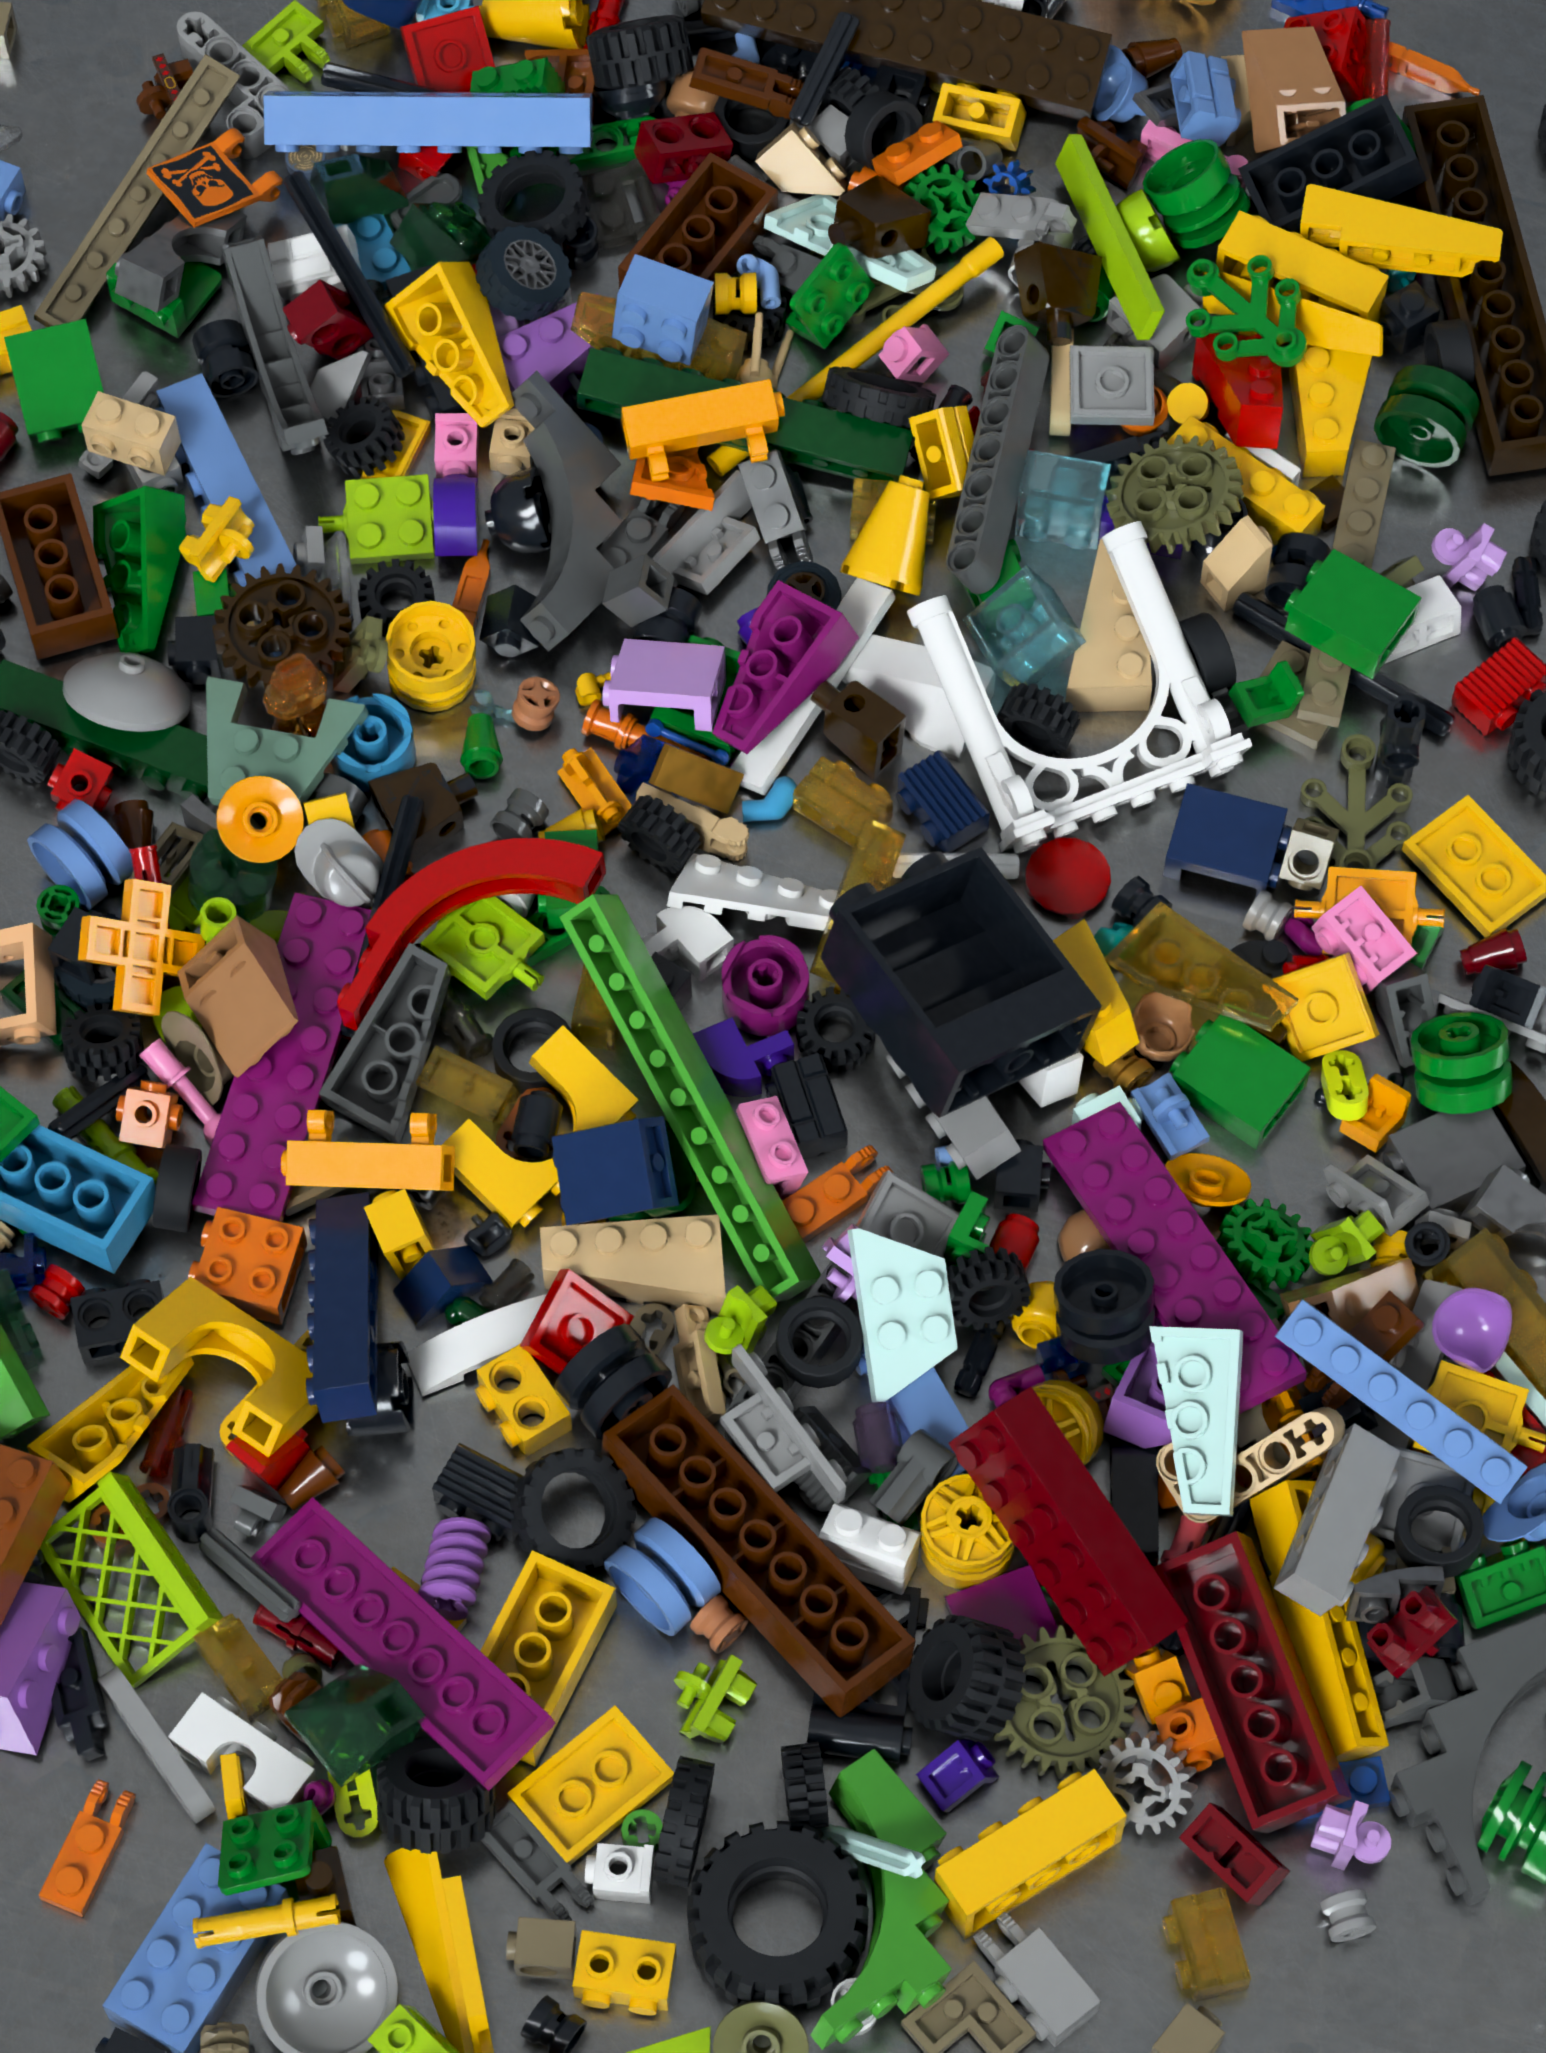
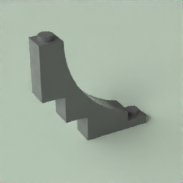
M535 371L511 394L514 406L535 428L523 439V442L534 460L547 497L551 519V551L546 577L540 592L520 621L530 631L532 636L549 651L566 638L603 601L609 572L614 568L596 548L623 521L597 494L595 489L621 463L541 374Z

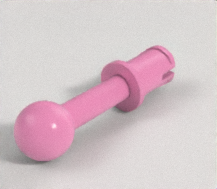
M159 1038L139 1056L162 1083L168 1084L167 1090L172 1086L204 1124V1137L211 1145L222 1113H217L186 1077V1074L191 1070L190 1066L185 1068Z

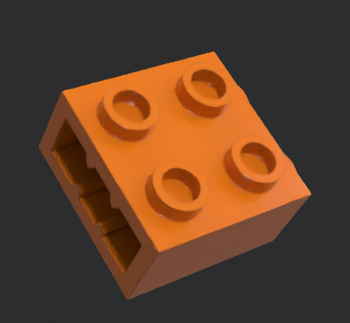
M217 1207L213 1221L207 1220L201 1235V1246L204 1247L200 1262L193 1261L188 1278L190 1276L251 1317L282 1325L308 1245L304 1227Z

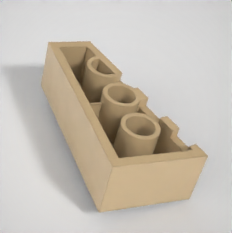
M1100 539L1068 680L1065 702H1070L1074 706L1072 710L1078 712L1149 711L1152 692L1150 652L1104 542Z
M717 1214L540 1227L544 1286L547 1290L550 1289L560 1269H570L604 1295L625 1298L626 1302L644 1304L645 1301L670 1305L671 1309H678L683 1304L706 1306L707 1311H710V1315H719L726 1298L720 1218Z

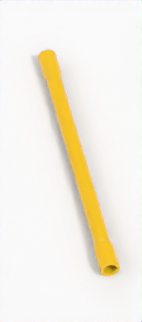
M992 237L985 239L962 257L956 266L786 398L800 402L804 399L818 400L823 396L829 368L850 367L855 370L883 349L885 341L894 332L904 326L911 327L963 285L971 279L980 276L1003 258L1004 251L1000 244ZM722 445L707 457V461L714 472L723 477L749 456V452Z

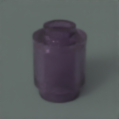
M873 1402L862 1405L855 1410L856 1419L852 1422L860 1465L870 1468L871 1472L876 1474L890 1472L896 1467L898 1463L897 1457L903 1446L898 1416L895 1412H892L891 1405L887 1402Z

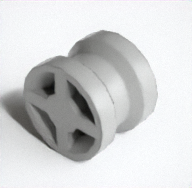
M1262 890L1248 910L1243 922V928L1263 933L1265 940L1268 942L1278 940L1284 931L1288 918H1291L1294 906L1288 902L1280 904L1273 900L1270 892Z
M1356 1889L1338 1893L1320 1903L1322 1914L1328 1916L1331 1923L1328 1933L1332 1942L1353 1940L1365 1936L1376 1929L1374 1918L1367 1914L1365 1908L1368 1901L1365 1890Z

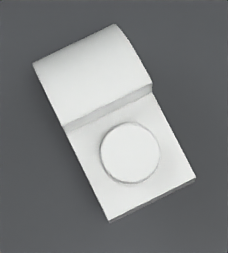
M682 906V909L670 907L656 914L657 934L650 933L642 938L650 956L657 952L672 962L679 958L700 982L723 966L727 954L734 947V938L714 916L693 906Z

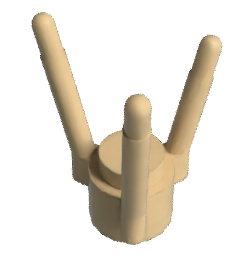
M759 311L755 314L751 358L744 361V365L740 366L737 344H728V335L726 337L733 374L732 379L743 384L770 379L772 389L777 390L778 378L790 349L794 331L788 330L771 370L768 367V362L761 358L763 313Z

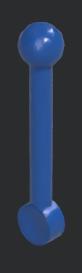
M658 719L649 720L645 726L646 733L651 737L661 735L712 758L713 762L723 766L729 761V755L725 750L719 749L715 751L664 728L663 723Z

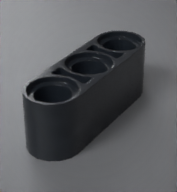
M1111 1442L1110 1501H1112V1507L1152 1567L1157 1566L1159 1561L1157 1446L1144 1449L1130 1442Z

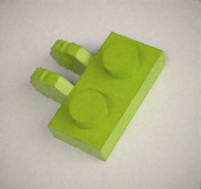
M293 0L242 45L243 48L274 75L285 66L294 78L305 84L314 75L308 65L297 57L301 51L304 52L308 60L322 69L325 63L331 61L325 49L314 41L324 32L323 21L296 0Z

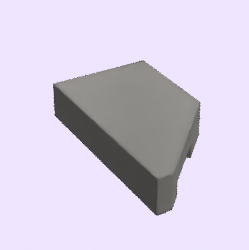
M362 350L318 369L310 390L323 417L327 419L334 417L337 419L339 417L336 412L337 409L342 407L345 411L349 408L347 402L354 399L372 354Z

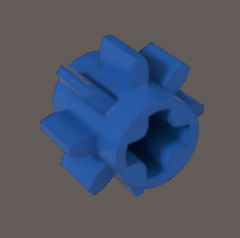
M1018 159L1010 161L1007 168L1002 162L992 165L996 175L983 179V182L989 185L990 193L1024 196L1036 192V188L1031 186L1030 181L1033 170L1025 171L1019 168L1020 162ZM1009 178V185L1005 184V179ZM1011 186L1015 187V191L1011 192Z

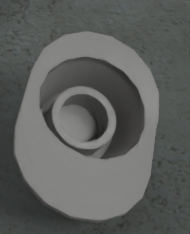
M333 818L320 819L306 826L298 836L295 858L298 868L307 881L324 899L333 901L338 905L346 907L356 906L365 909L372 907L384 865L380 856L354 828L344 821Z

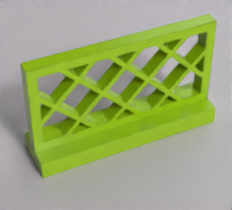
M110 1471L96 1482L99 1488L49 1528L40 1548L45 1560L63 1587L67 1588L73 1602L114 1664L121 1670L131 1686L137 1688L205 1632L213 1633L226 1620L130 1477ZM103 1501L111 1512L108 1532L89 1530L91 1510ZM79 1521L78 1528L72 1527L76 1522ZM119 1526L125 1534L118 1533ZM64 1532L77 1533L73 1560L60 1559L51 1545ZM87 1535L107 1537L102 1564L83 1562ZM117 1539L130 1540L134 1546L135 1553L132 1568L112 1566ZM143 1561L150 1571L142 1570ZM65 1565H72L71 1574ZM82 1567L101 1569L97 1597L84 1595L80 1589L79 1582ZM111 1571L131 1574L127 1601L107 1598ZM141 1575L154 1577L160 1585L157 1605L137 1602ZM168 1599L174 1607H167ZM89 1601L96 1602L95 1610ZM106 1603L126 1606L122 1633L109 1632L104 1625ZM136 1608L156 1610L151 1638L132 1635ZM166 1612L179 1613L189 1628L174 1641L161 1639ZM114 1638H120V1646H118ZM131 1640L150 1643L148 1661L136 1672L128 1661ZM161 1644L168 1645L159 1653Z

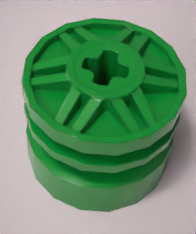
M1210 139L1190 141L1167 152L1153 164L1146 173L1142 183L1144 192L1155 210L1163 215L1164 224L1171 231L1172 238L1182 248H1199L1221 239L1227 233L1238 212L1248 213L1251 205L1248 194L1241 187L1237 176L1231 173L1230 165L1218 144Z
M1522 1760L1519 1766L1502 1781L1482 1819L1481 1836L1477 1848L1487 1853L1497 1835L1505 1838L1506 1842L1497 1859L1504 1862L1517 1846L1525 1849L1526 1853L1521 1865V1872L1546 1885V1796H1544L1546 1792V1772L1543 1771L1534 1789H1531L1523 1784L1533 1765Z

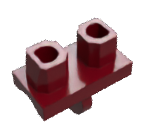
M1427 1585L1420 1592L1411 1591L1400 1601V1611L1388 1623H1377L1367 1633V1639L1369 1640L1367 1644L1391 1675L1399 1678L1425 1652L1433 1657L1440 1650L1436 1642L1458 1622L1456 1617L1439 1599L1436 1592Z

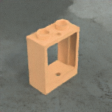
M34 923L0 929V964L24 959L26 994L25 1014L0 1019V1049L3 1045L13 1043L20 1045L36 1044L40 1042L42 1037L57 1034L54 967L48 951L53 940L49 933Z

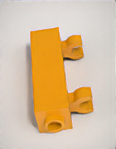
M770 379L621 408V421L629 459L647 457L652 482L669 479V468L665 453L746 438L751 463L768 460L765 434L778 432L779 417L785 416L781 392H773Z
M308 1110V1141L287 1140V1149L283 1151L281 1156V1172L283 1176H286V1185L454 1191L455 1146L434 1145V1137L437 1130V1114L411 1113V1144L331 1142L335 1122L334 1111Z

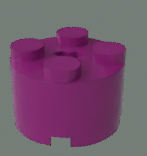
M761 935L759 939L746 943L744 940L736 944L727 954L721 971L722 1002L727 1018L732 1017L738 1028L757 1036L770 1037L793 1028L797 1024L798 1012H804L806 999L809 1000V970L800 949L785 938L775 935Z

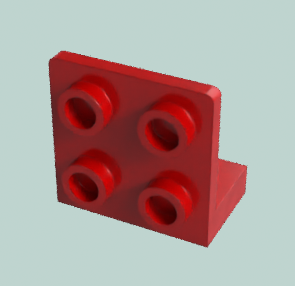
M1358 7L1287 18L1284 28L1314 27L1343 97L1347 102L1362 100L1377 34Z

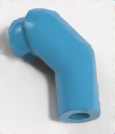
M787 776L779 777L775 780L773 787L764 799L742 801L743 822L782 819L798 798L799 789L795 781Z

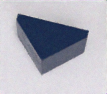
M470 1246L430 1250L393 1289V1294L414 1326L418 1328L444 1313L446 1306L453 1303L456 1297H471L492 1285L493 1280Z

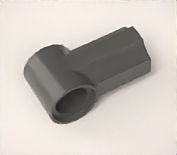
M960 135L963 147L934 164V166L939 168L944 164H948L950 171L955 173L962 169L964 171L963 180L970 181L974 179L977 181L995 173L992 165L1002 162V152L996 142L990 139L975 140ZM974 152L978 153L981 157L982 168L975 164L973 159Z
M924 1429L917 1430L904 1443L897 1457L898 1464L869 1500L900 1526L906 1523L931 1489H934L938 1483L951 1476L958 1464L956 1454Z

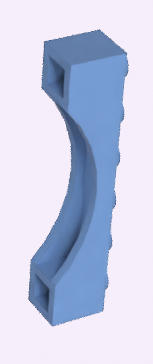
M1303 1298L1275 1334L1277 1339L1499 1504H1501L1528 1468L1524 1462L1421 1388Z

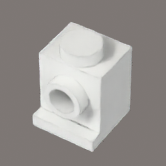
M597 1843L596 1855H587L585 1866V1883L593 1884L594 1899L650 1904L655 1861L654 1845L644 1844V1847ZM612 1864H622L628 1867L620 1875L613 1874L610 1871Z

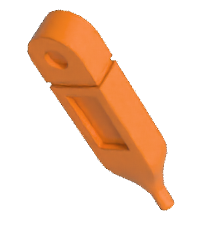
M1383 43L1376 56V60L1382 67L1395 73L1399 72L1402 76L1447 94L1468 92L1475 96H1479L1481 90L1470 86L1455 68L1411 49L1407 50L1406 47L1397 43Z
M483 539L477 556H473L465 563L452 604L454 608L464 613L474 632L491 577L487 553L490 543L488 539Z

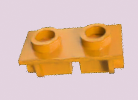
M592 747L584 752H578L575 748L569 749L562 755V760L564 761L563 768L558 770L557 773L581 808L585 811L592 808L596 810V816L601 821L604 833L607 835L619 826L618 823L632 807V804Z

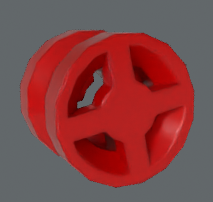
M50 1264L44 1272L45 1279L43 1282L34 1285L28 1292V1295L45 1312L57 1319L64 1320L70 1312V1298L80 1296L86 1290L82 1283L68 1271L57 1265Z

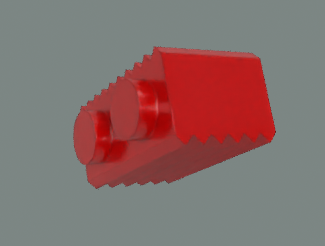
M1513 637L1504 647H1501L1493 656H1490L1455 685L1451 703L1453 707L1458 709L1459 713H1463L1465 718L1469 719L1471 724L1476 726L1477 730H1481L1484 736L1489 735L1497 727L1504 731L1514 723L1516 714L1519 712L1518 710L1525 699L1530 701L1531 693L1538 689L1545 693L1546 664L1517 637Z

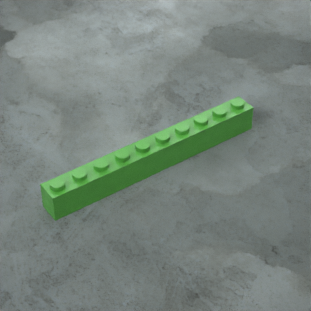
M592 894L560 916V919L755 1286H763L776 1302L789 1300L815 1284L821 1273L774 1185L765 1183L743 1127L621 899L615 894Z

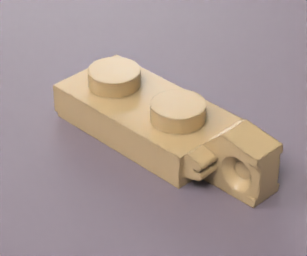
M683 1304L674 1311L679 1343L673 1347L679 1387L681 1393L713 1425L726 1413V1397L722 1391L718 1354L708 1347L704 1339L705 1329L711 1320L706 1306Z

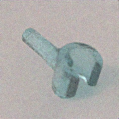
M477 690L474 692L476 701L485 706L477 708L470 705L469 708L472 715L485 713L493 719H504L516 723L512 717V711L495 705L493 697L488 691Z

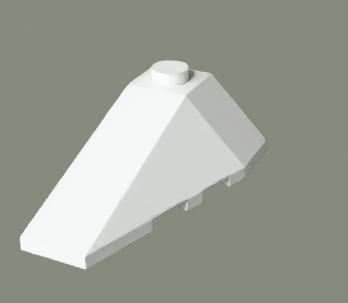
M872 634L842 681L847 685L851 681H858L906 715L905 729L910 733L911 739L920 746L934 752L941 750L946 757L959 762L967 746L926 646ZM973 660L989 701H991L994 695L996 669Z

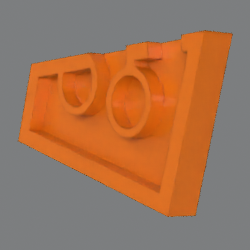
M698 447L665 453L669 468V479L652 482L647 457L638 458L636 461L630 495L644 497L652 501L659 500L712 511L715 499L712 489L708 488L706 482L707 471L705 465L700 463L697 453Z

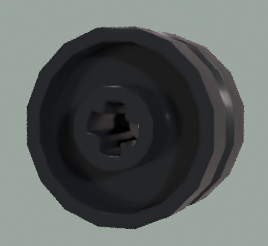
M1097 1249L1080 1253L1064 1263L1056 1273L1053 1287L1054 1304L1057 1309L1055 1317L1056 1332L1061 1346L1074 1358L1091 1364L1112 1365L1129 1361L1145 1352L1152 1343L1149 1326H1156L1154 1278L1149 1267L1137 1256L1121 1250Z
M621 1324L612 1327L594 1338L568 1362L558 1376L554 1386L556 1394L570 1409H583L581 1421L596 1439L603 1440L604 1432L667 1389L672 1379L671 1370L657 1354H644L646 1349L645 1341L631 1325Z

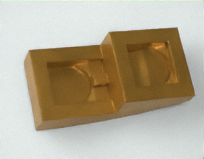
M664 743L648 783L728 814L744 774Z

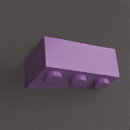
M598 293L497 337L511 393L535 371H538L563 399V394L572 387L567 376L573 371L582 377L590 348L600 350L602 347H610L618 350L617 340L612 338L614 319Z
M22 1582L0 1627V1750L31 1755L38 1754L53 1707L51 1699L56 1682L58 1684L61 1682L60 1676L65 1669L72 1645L68 1638L76 1633L81 1619L67 1588Z

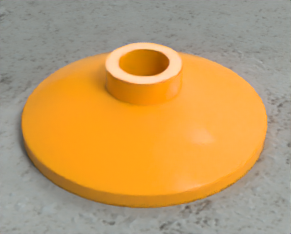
M253 776L240 780L226 791L218 805L216 824L222 842L235 856L252 863H269L284 857L295 847L298 836L303 830L304 816L299 799L287 785L271 777ZM253 814L264 816L266 824L263 829H256L251 825L250 818Z
M1187 1153L1171 1161L1168 1160L1165 1164L1166 1169L1186 1198L1198 1206H1232L1243 1202L1250 1194L1251 1180L1249 1176L1239 1166L1226 1159L1209 1154Z

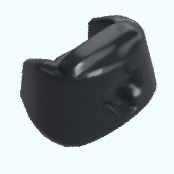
M493 1211L485 1221L477 1213L471 1218L477 1227L465 1235L464 1242L481 1256H489L508 1242L512 1230L497 1211Z

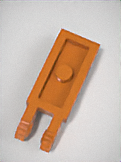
M872 1145L865 1146L860 1151L855 1152L845 1163L841 1161L782 1201L804 1243L868 1202V1197L873 1194L883 1173L888 1170L894 1173L889 1166H884L868 1175L861 1184L855 1179L853 1175L870 1165L877 1157L878 1152Z
M100 1779L94 1783L86 1799L83 1812L79 1811L38 1895L40 1900L81 1917L85 1916L124 1835L123 1827L136 1798V1794L127 1790L123 1791L116 1801L110 1822L97 1818L109 1790V1783Z

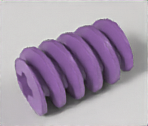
M451 1517L441 1520L435 1525L432 1534L433 1540L429 1546V1555L424 1565L425 1571L420 1581L421 1586L418 1594L446 1620L456 1621L465 1619L468 1615L466 1607L474 1605L477 1594L475 1590L480 1585L481 1579L479 1574L482 1573L485 1565L482 1559L486 1558L488 1553L486 1544L490 1542L492 1533L490 1528L477 1520L465 1517Z

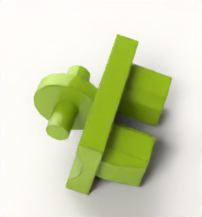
M1369 1210L1361 1212L1356 1218L1351 1215L1320 1226L1310 1234L1315 1242L1310 1247L1309 1261L1313 1269L1319 1274L1325 1276L1336 1275L1343 1271L1345 1267L1370 1259L1376 1253V1250L1370 1243L1385 1230Z
M739 1285L732 1288L726 1295L718 1317L712 1319L707 1324L704 1332L706 1344L710 1349L719 1354H732V1348L741 1344L746 1352L750 1354L754 1351L757 1341L763 1338L766 1333L767 1327L765 1322L768 1316L774 1313L777 1307L776 1300L761 1285L747 1294Z
M732 1654L729 1655L726 1661L718 1660L707 1682L704 1680L710 1671V1667L704 1663L699 1662L692 1674L678 1671L674 1682L683 1691L677 1700V1704L685 1709H689L694 1698H697L679 1730L680 1733L690 1739L701 1735L719 1744L728 1739L736 1720L717 1708L724 1697L740 1707L745 1705L757 1686L753 1679L739 1669L743 1663L742 1660Z

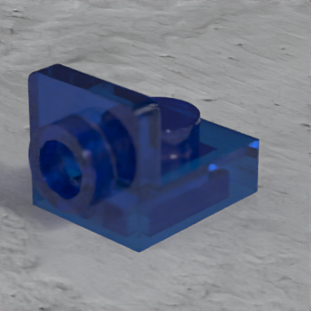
M24 1233V1257H18L10 1253H0V1292L31 1290L34 1285L39 1284V1274H44L47 1269V1255L45 1247L38 1246L34 1233Z

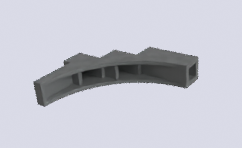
M259 235L221 245L239 318L252 352L262 393L267 398L279 446L283 451L291 450L292 455L313 451L316 449L315 445L323 441V436L328 435L324 417L317 407L307 382L293 337L287 329L288 322L282 309L283 305L265 241Z
M1546 1614L1458 1648L1456 1653L1457 1660L1453 1663L1454 1666H1451V1673L1459 1691H1467L1468 1694L1427 1710L1422 1723L1423 1727L1420 1728V1734L1429 1754L1436 1753L1437 1757L1397 1772L1391 1784L1392 1790L1389 1791L1391 1804L1399 1817L1405 1816L1410 1828L1428 1821L1429 1825L1426 1826V1833L1429 1842L1436 1853L1442 1851L1449 1866L1446 1869V1876L1450 1887L1456 1896L1463 1895L1467 1906L1485 1900L1491 1888L1481 1864L1473 1822V1790L1478 1763L1488 1737L1502 1716L1531 1687L1546 1678Z

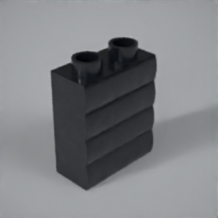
M982 847L949 861L942 852L927 854L905 871L899 883L879 892L871 883L859 884L841 895L830 908L829 916L833 920V925L820 956L824 965L841 989L850 996L854 1006L867 1025L880 1037L895 1063L909 1076L916 1091L926 1105L939 1118L1081 1052L1102 1007Z

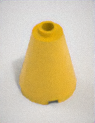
M483 0L482 5H478L486 35L490 38L571 50L582 49L589 33V4H583L582 0Z
M900 475L898 483L888 482L842 562L839 572L920 597L923 588L930 497L929 492L922 490L924 482Z

